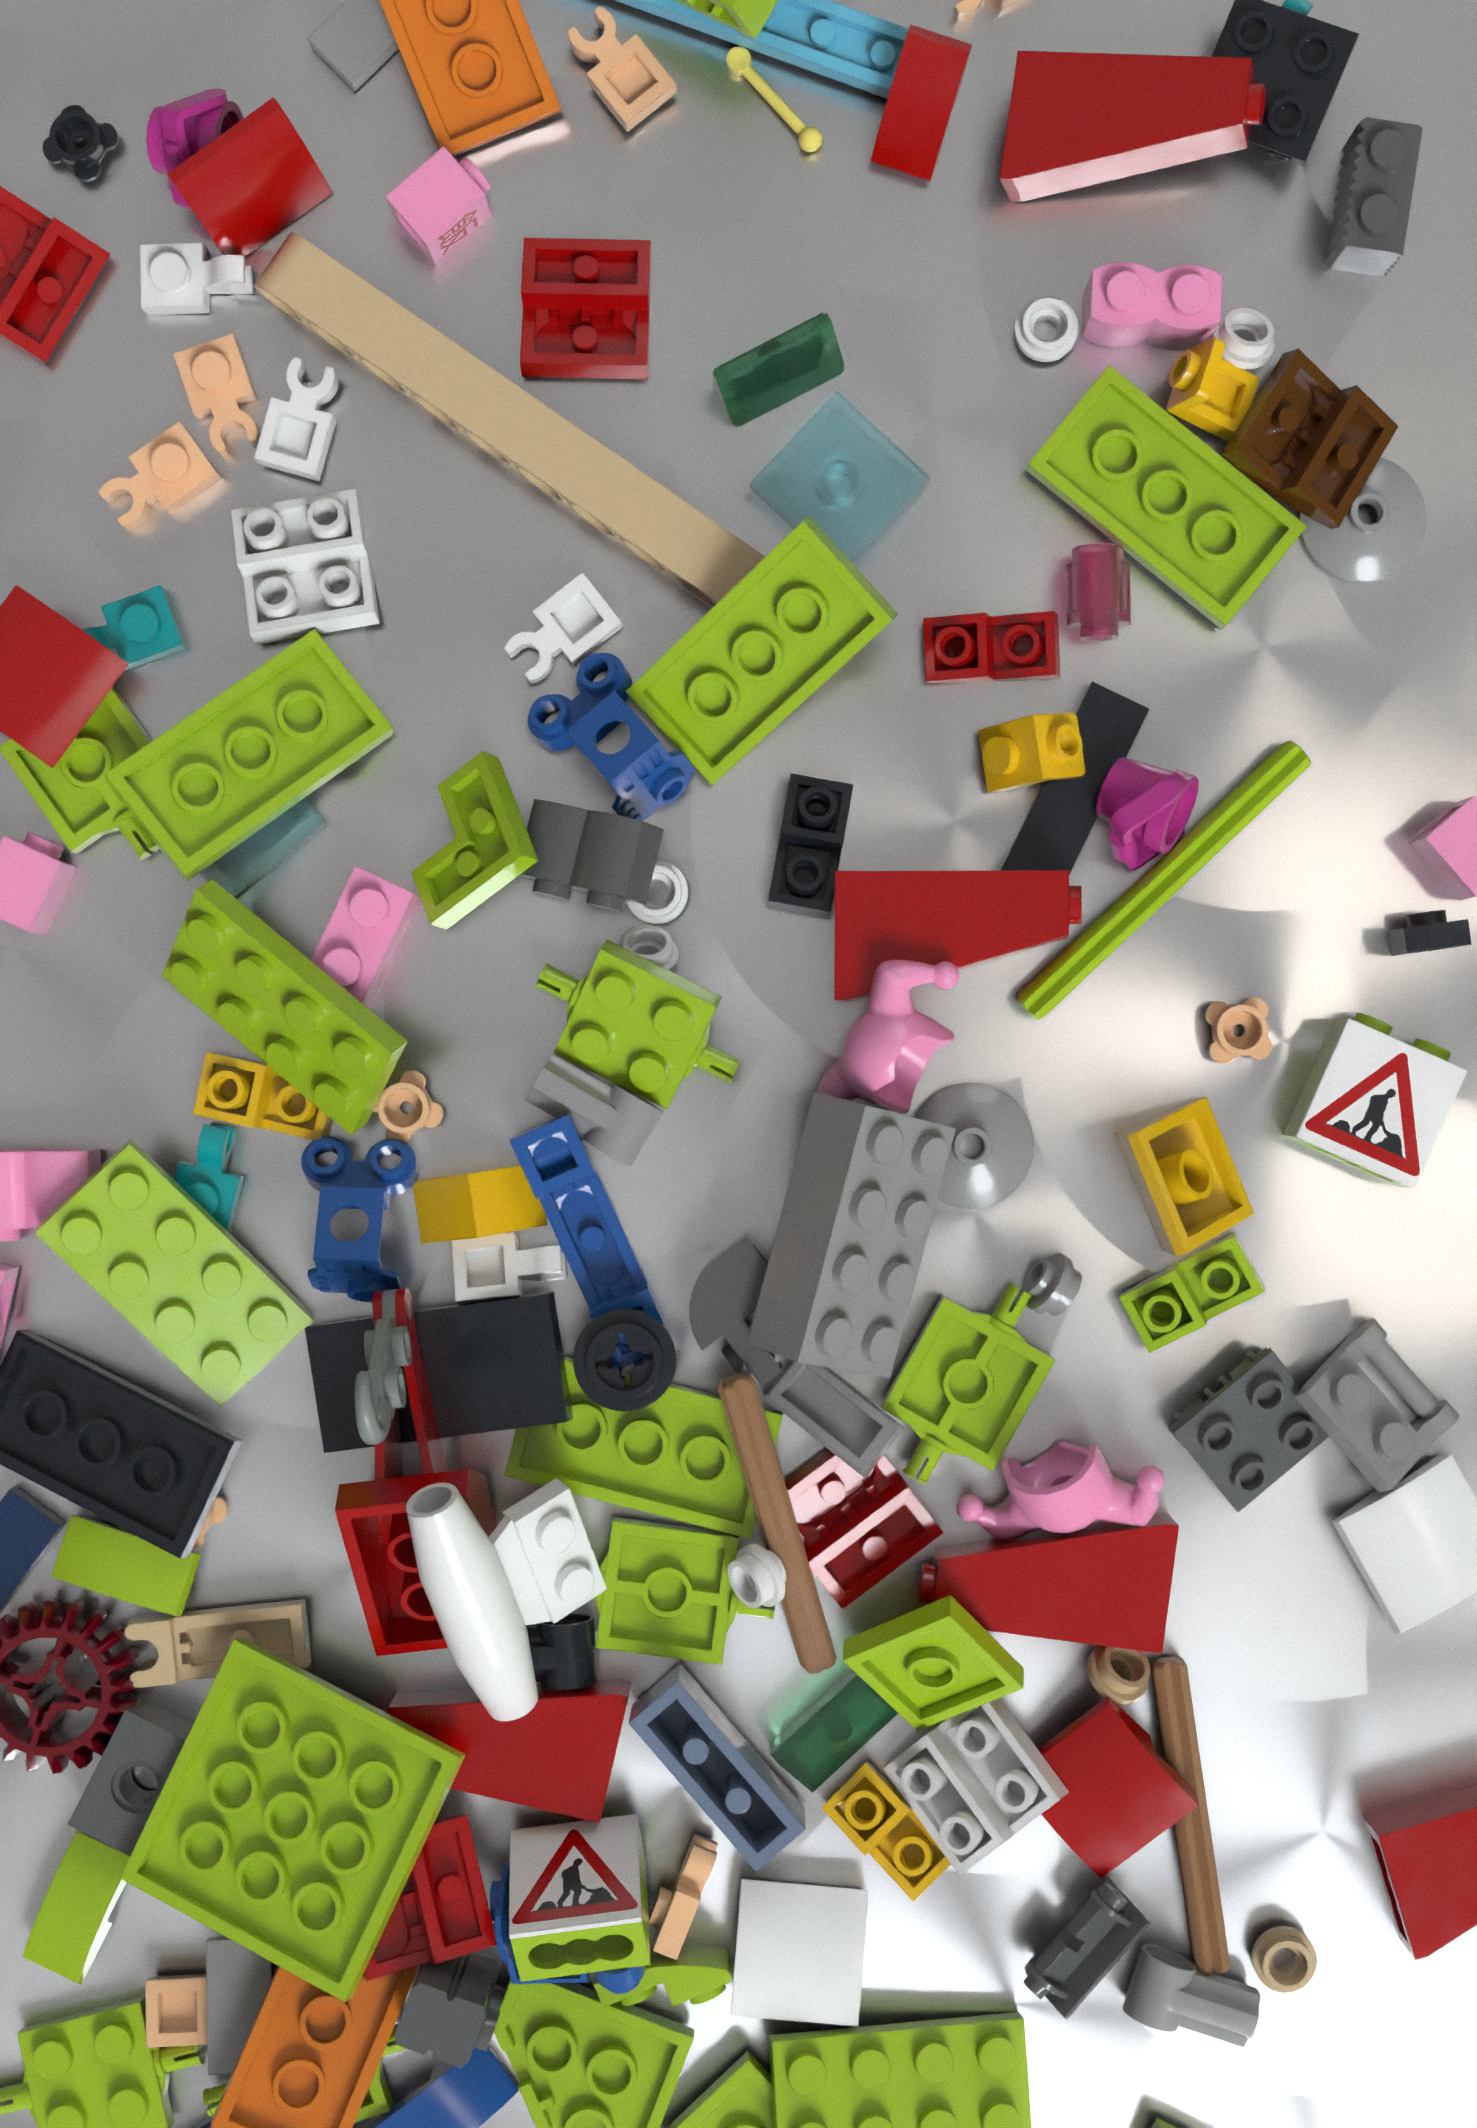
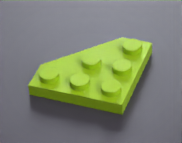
M510 1978L499 2010L500 2015L494 2034L502 2052H506L517 2076L519 2091L535 2127L660 2128L693 2043L695 2029L634 2005L623 2006L621 2001L603 2008L595 1990L577 1983L512 1984Z

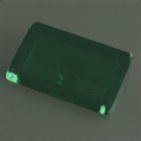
M822 312L714 368V372H712L713 389L734 427H741L844 372V361L832 321L828 314H823Z
M850 1669L769 1744V1754L781 1767L813 1793L888 1724L898 1712Z

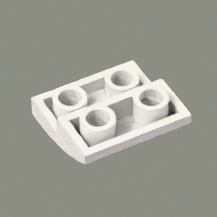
M356 488L231 510L237 566L244 581L249 634L255 645L300 638L313 629L318 634L380 624L367 537Z
M1452 1454L1437 1455L1399 1482L1392 1490L1380 1493L1375 1490L1332 1521L1394 1633H1403L1435 1617L1477 1592V1498Z
M1000 1698L945 1720L883 1768L959 1876L1069 1793Z
M741 1879L730 2016L858 2027L869 1890Z

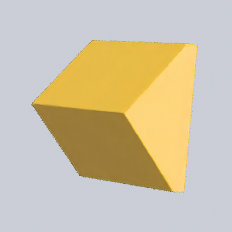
M1207 1097L1194 1100L1114 1133L1162 1251L1176 1257L1187 1254L1255 1214Z

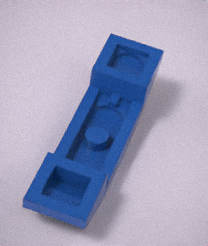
M567 1113L511 1138L510 1143L536 1199L539 1198L587 1302L591 1319L620 1307L623 1309L645 1310L667 1328L625 1228L570 1114ZM619 1333L620 1339L617 1343L616 1353L609 1356L612 1365H618L621 1370L643 1360L644 1357L652 1356V1353L643 1355L642 1352H632L629 1342H625L624 1333Z
M490 2043L486 2052L474 2047L468 2064H465L460 2069L443 2063L432 2071L430 2081L364 2128H479L519 2091V2083Z

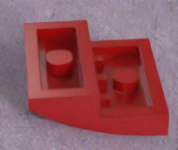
M274 97L167 173L222 255L247 256L333 194L312 155Z
M1 186L0 338L46 364L111 254L55 217L50 219Z
M524 237L521 279L523 312L520 348L522 377L648 380L651 240Z
M17 585L13 587L0 605V732L43 763L54 768L129 664Z
M826 1448L785 1479L811 1571L842 1610L944 1533L886 1454L882 1456L868 1476L864 1478Z
M1109 1696L1038 1749L1069 1791L1066 1796L1041 1815L1064 1842L1100 1878L1104 1877L1199 1806L1195 1789L1153 1750L1150 1734Z
M467 1814L434 1822L364 1971L363 1979L366 1981L428 1962L433 1964L441 1963L497 1945Z

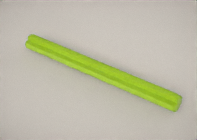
M1291 740L1283 743L1020 991L1016 998L1020 1006L1032 1018L1036 1020L1044 1018L1310 767L1311 760L1306 752Z

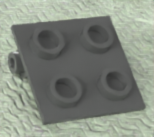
M1266 1347L1257 1355L1252 1350L1246 1354L1248 1358L1229 1373L1232 1377L1231 1381H1228L1221 1375L1217 1380L1222 1385V1388L1214 1394L1207 1387L1203 1390V1393L1208 1400L1203 1402L1199 1398L1183 1413L1177 1412L1174 1415L1177 1422L1168 1428L1237 1512H1240L1329 1437L1294 1397L1301 1389L1300 1385L1274 1351Z

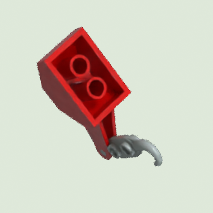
M400 1288L376 1291L373 1293L372 1298L374 1330L365 1331L364 1351L369 1370L360 1371L357 1374L354 1397L359 1435L366 1444L375 1445V1480L339 1484L335 1513L376 1656L448 1648L419 1578L406 1511V1504L410 1497L428 1485L450 1483L457 1488L488 1537L497 1527L486 1476L471 1469L448 1471L417 1339L413 1303L409 1289ZM401 1366L404 1367L423 1474L404 1477L399 1408L405 1407L406 1386Z

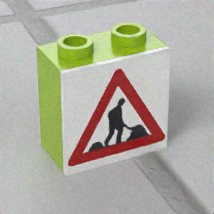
M1357 1012L1354 1020L1350 1018L1333 1019L1282 1135L1392 1184L1416 1189L1468 1070L1448 1062L1452 1053L1436 1044L1415 1038L1411 1046L1389 1036L1393 1027L1372 1016Z
M637 1814L601 1818L600 1823L584 1820L510 1830L509 1937L521 1982L651 1965L646 1857Z

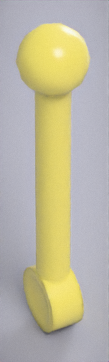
M738 46L730 49L726 56L729 72L735 76H744L798 135V144L802 150L806 152L817 151L823 141L819 129L813 126H806L752 67L751 55L746 48Z

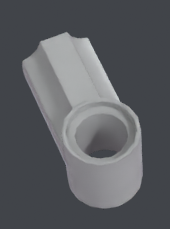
M554 1053L542 1068L526 1098L527 1102L555 1118L569 1113L577 1130L584 1134L582 1137L584 1141L630 1167L633 1165L663 1113L662 1110L615 1083L611 1087L592 1076L585 1069Z
M1146 1944L1142 1946L1122 2009L1132 2019L1157 2030L1174 2032L1180 2026L1240 2047H1245L1247 2041L1253 2038L1259 2020L1261 1995L1255 1987L1215 1974L1204 1975L1198 1972L1197 1966L1191 1960L1177 1952L1164 1947Z

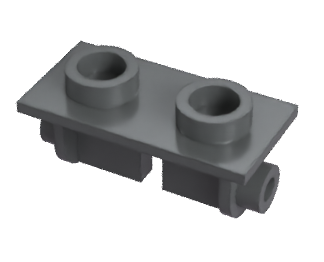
M1107 1878L1098 1890L1094 1889L1090 1893L1091 1898L1036 1961H1031L1028 1964V1970L1025 1972L1027 1977L1023 1982L1026 1987L1039 1999L1042 2000L1046 1997L1066 2020L1151 1924L1110 1878Z

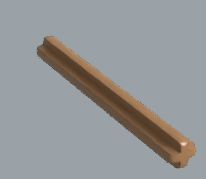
M747 1373L735 1374L720 1381L718 1386L719 1394L765 1548L779 1557L786 1571L785 1596L781 1602L799 1663L808 1673H819L835 1665L836 1653L755 1379Z
M1163 1657L1152 1661L1151 1673L1164 1761L1195 1789L1199 1803L1197 1808L1174 1824L1193 1963L1197 1966V1971L1204 1975L1220 1974L1229 1969L1230 1960L1188 1669L1182 1657Z

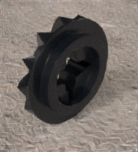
M617 1307L593 1317L580 1333L573 1353L574 1373L584 1393L598 1405L615 1411H635L657 1401L670 1386L676 1369V1349L666 1326L650 1316L645 1310ZM619 1333H624L625 1342H629L632 1352H642L643 1355L652 1353L653 1355L644 1357V1361L634 1363L633 1374L630 1377L631 1385H626L625 1375H621L618 1365H608L607 1362L597 1364V1361L606 1360V1356L616 1353L617 1343L620 1339Z

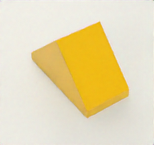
M521 1165L416 1180L413 1185L421 1244L479 1238L548 1225L546 1213L539 1198L536 1199Z

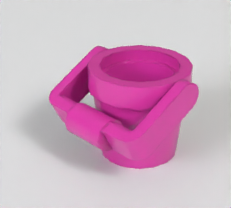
M224 89L205 90L169 103L166 106H158L153 109L147 124L146 142L149 161L156 172L167 175L171 170L244 119L239 106L235 102L227 100ZM168 177V181L171 183L174 202L181 207L191 210Z
M1119 758L1107 774L1096 804V814L1111 825L1109 839L1114 858L1125 863L1130 871H1134L1158 855L1168 853L1185 835V826L1192 813L1199 790L1198 778L1182 770L1171 771L1129 758Z

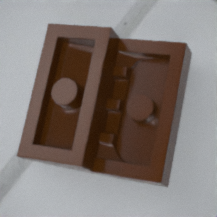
M1298 348L1282 354L1222 454L1273 496L1310 519L1333 529L1340 526L1399 426L1357 385L1340 390Z

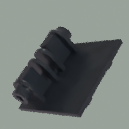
M1235 0L1212 57L1252 58L1256 83H1265L1266 85L1262 124L1251 125L1248 142L1267 148L1266 154L1277 160L1289 163L1291 158L1306 162L1357 42L1359 33L1263 0Z

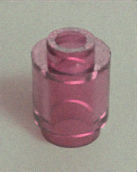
M1099 543L1072 548V562L1066 565L1067 627L1080 630L1081 640L1105 641L1117 639L1119 637V628L1131 625L1130 562L1123 559V546Z

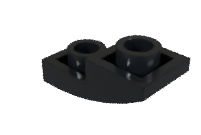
M791 773L767 908L829 919L835 891V871H838L854 784Z

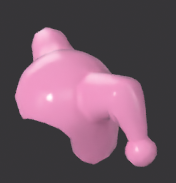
M909 960L882 962L874 974L868 1001V1011L860 1016L848 1029L843 1040L841 1057L821 1079L818 1085V1092L850 1101L860 1097L868 1103L881 1105L897 1113H908L911 1108L916 1085L930 1057L938 1046L948 1045L955 1038L953 1031L915 1010L911 989L925 983H932L942 990L950 989L959 980L957 967L950 962H941L935 966Z
M1060 1442L1024 1466L1019 1463L1016 1457L1007 1458L1001 1463L1010 1493L1003 1502L995 1506L983 1505V1502L975 1494H969L960 1498L957 1502L956 1511L965 1522H977L999 1541L1015 1539L1040 1529L1052 1533H1071L1086 1528L1097 1520L1131 1526H1145L1157 1512L1159 1491L1164 1486L1165 1479L1162 1470L1155 1466H1144L1136 1476L1138 1485L1134 1486L1117 1479L1111 1474L1108 1460L1101 1453L1097 1443L1089 1445V1449Z

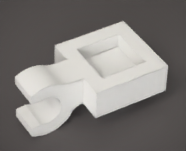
M202 242L140 245L141 309L147 315L210 313V294L245 295L254 293L253 267L245 266V257L242 255H222L209 260V250Z
M515 1232L452 1241L455 1302L459 1305L523 1296L522 1280L555 1281L568 1278L567 1261L564 1252H561L560 1246H544L519 1250V1237Z

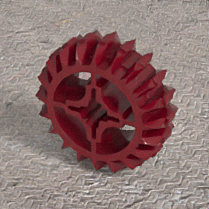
M50 1597L43 1602L41 1611L33 1602H27L18 1608L17 1618L9 1614L0 1618V1738L8 1743L3 1752V1761H12L22 1751L26 1753L25 1764L27 1772L36 1771L42 1765L45 1758H47L53 1774L62 1773L67 1768L69 1760L78 1769L87 1767L93 1760V1752L101 1756L103 1755L125 1709L128 1706L137 1707L141 1703V1700L135 1694L129 1692L136 1688L134 1683L130 1681V1676L135 1671L126 1670L125 1668L139 1656L138 1649L127 1648L120 1651L116 1643L125 1636V1627L118 1626L110 1633H107L101 1627L107 1619V1611L103 1609L96 1611L88 1620L85 1619L83 1600L75 1599L69 1604L64 1613L58 1597ZM37 1638L57 1639L55 1647L47 1653L45 1661L30 1659L25 1664L13 1661L18 1649L24 1642ZM81 1650L90 1658L99 1677L88 1673L84 1669L80 1660ZM55 1670V1676L61 1679L58 1686L64 1685L66 1689L56 1700V1694L52 1693L49 1689L54 1683L47 1685L45 1681ZM13 1694L22 1697L28 1704L30 1718L20 1709ZM86 1706L98 1709L94 1721L85 1727L71 1731L54 1730L56 1722L64 1715L65 1709L81 1711Z

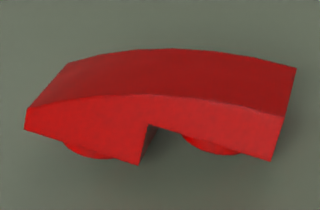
M910 24L880 123L871 162L931 181L950 116L958 97L972 44Z
M1055 611L990 616L985 612L923 618L925 677L927 683H979L1061 678L1058 614Z

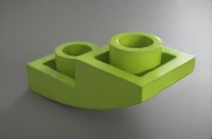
M1233 1232L1120 1294L1119 1299L1145 1347L1151 1353L1206 1326L1207 1320L1264 1293L1265 1286L1236 1232Z
M71 1515L50 1577L132 1604L181 1617L202 1554L191 1551L189 1557L179 1559L128 1531L87 1517Z
M76 1831L45 1895L22 1957L81 1985L112 1925L107 1919L126 1884L120 1877L130 1856Z
M683 1944L677 1960L654 1952L653 1947H650L651 1965H646L642 1979L633 1990L623 1994L612 1993L602 1987L596 1978H594L593 1985L603 2008L621 2001L623 2006L637 2004L653 1995L657 1990V1985L661 1983L664 1984L672 2006L690 2000L691 2004L698 2005L719 1996L726 1989L725 1984L732 1982L733 1958L728 1948L713 1945Z

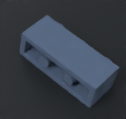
M681 1664L677 1665L632 1704L628 1724L756 1872L806 1830L803 1805Z

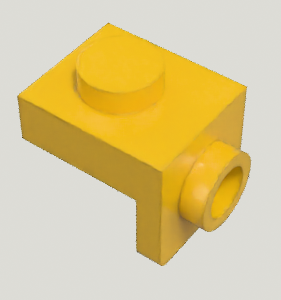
M1213 336L1190 350L1183 351L1175 361L1169 376V385L1173 388L1165 411L1229 442L1253 403L1260 378L1222 359L1226 342Z
M1074 713L1034 714L978 730L988 793L1009 791L1048 780L1076 778L1085 774L1082 739L1079 732L1078 719Z

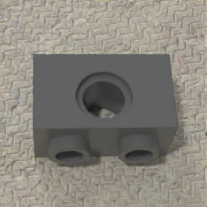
M141 1694L138 1696L141 1703L137 1707L128 1706L125 1709L68 1823L69 1826L128 1856H131L195 1722ZM140 1766L149 1769L156 1777L157 1790L147 1791L138 1787L131 1775L132 1767Z

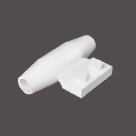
M559 1479L552 1480L503 1511V1519L488 1537L454 1485L450 1483L428 1485L414 1493L406 1504L420 1581L454 1663L490 1716L498 1721L516 1720L529 1713L538 1701V1690L528 1632L525 1625L549 1621L555 1624L607 1589L571 1490Z

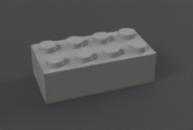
M813 1091L747 1343L797 1363L887 1378L891 1377L956 1128Z

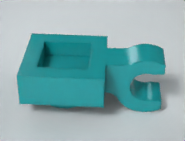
M161 585L101 606L107 625L81 629L129 664L126 668L127 670L187 649L166 590Z
M211 1122L210 1125L203 1124L198 1142L197 1163L186 1160L178 1162L174 1180L231 1234L245 1177L243 1174L227 1171L237 1128Z

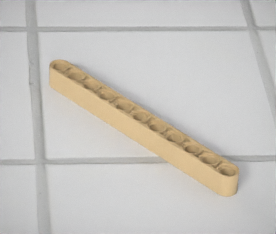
M290 232L254 284L258 292L283 312L713 608L765 558L764 555L303 237Z

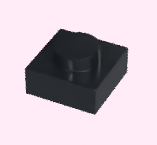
M1446 910L1406 915L1407 928L1388 931L1392 956L1472 945L1468 919L1447 922Z

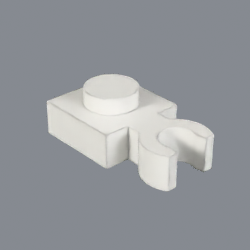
M294 357L286 371V381L292 391L290 400L287 402L271 397L254 459L259 465L320 481L337 421L333 414L320 410L322 405L328 403L335 396L338 389V375L334 368L326 366L321 383L316 387H305L302 385V378L305 374L306 365L302 359Z
M582 572L532 611L536 619L543 626L535 633L521 632L514 635L506 643L504 649L511 658L524 648H534L539 652L538 663L525 673L529 682L534 684L542 681L549 675L553 667L554 657L560 652H563L574 666L620 630L623 624Z

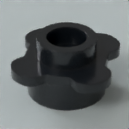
M70 105L63 109L61 115L52 123L49 137L43 142V153L49 162L53 164L63 163L74 170L79 180L89 182L98 178L101 172L99 164L107 151L117 147L119 137L111 124H99L91 115L86 113L83 107ZM83 138L86 140V145L81 149L76 148L75 142Z

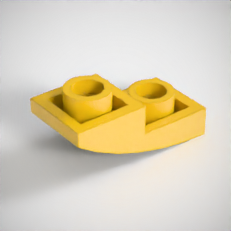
M206 1052L193 1114L311 1140L330 1136L333 1120L322 1113L316 1105L285 1079L277 1075L267 1064Z
M868 1762L821 1807L865 1856L870 1854L913 1902L951 1865L898 1789Z

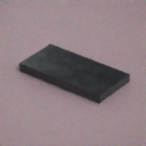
M554 1291L414 1311L417 1339L440 1438L563 1423L573 1419ZM373 1316L313 1324L305 1328L324 1453L375 1447V1445L366 1444L359 1435L354 1401L356 1376L360 1371L369 1370L364 1351L365 1331L374 1330ZM401 1366L406 1386L405 1407L399 1408L401 1443L417 1441L404 1367Z
M17 1330L0 1366V1465L179 1559L189 1557L242 1440L28 1330Z

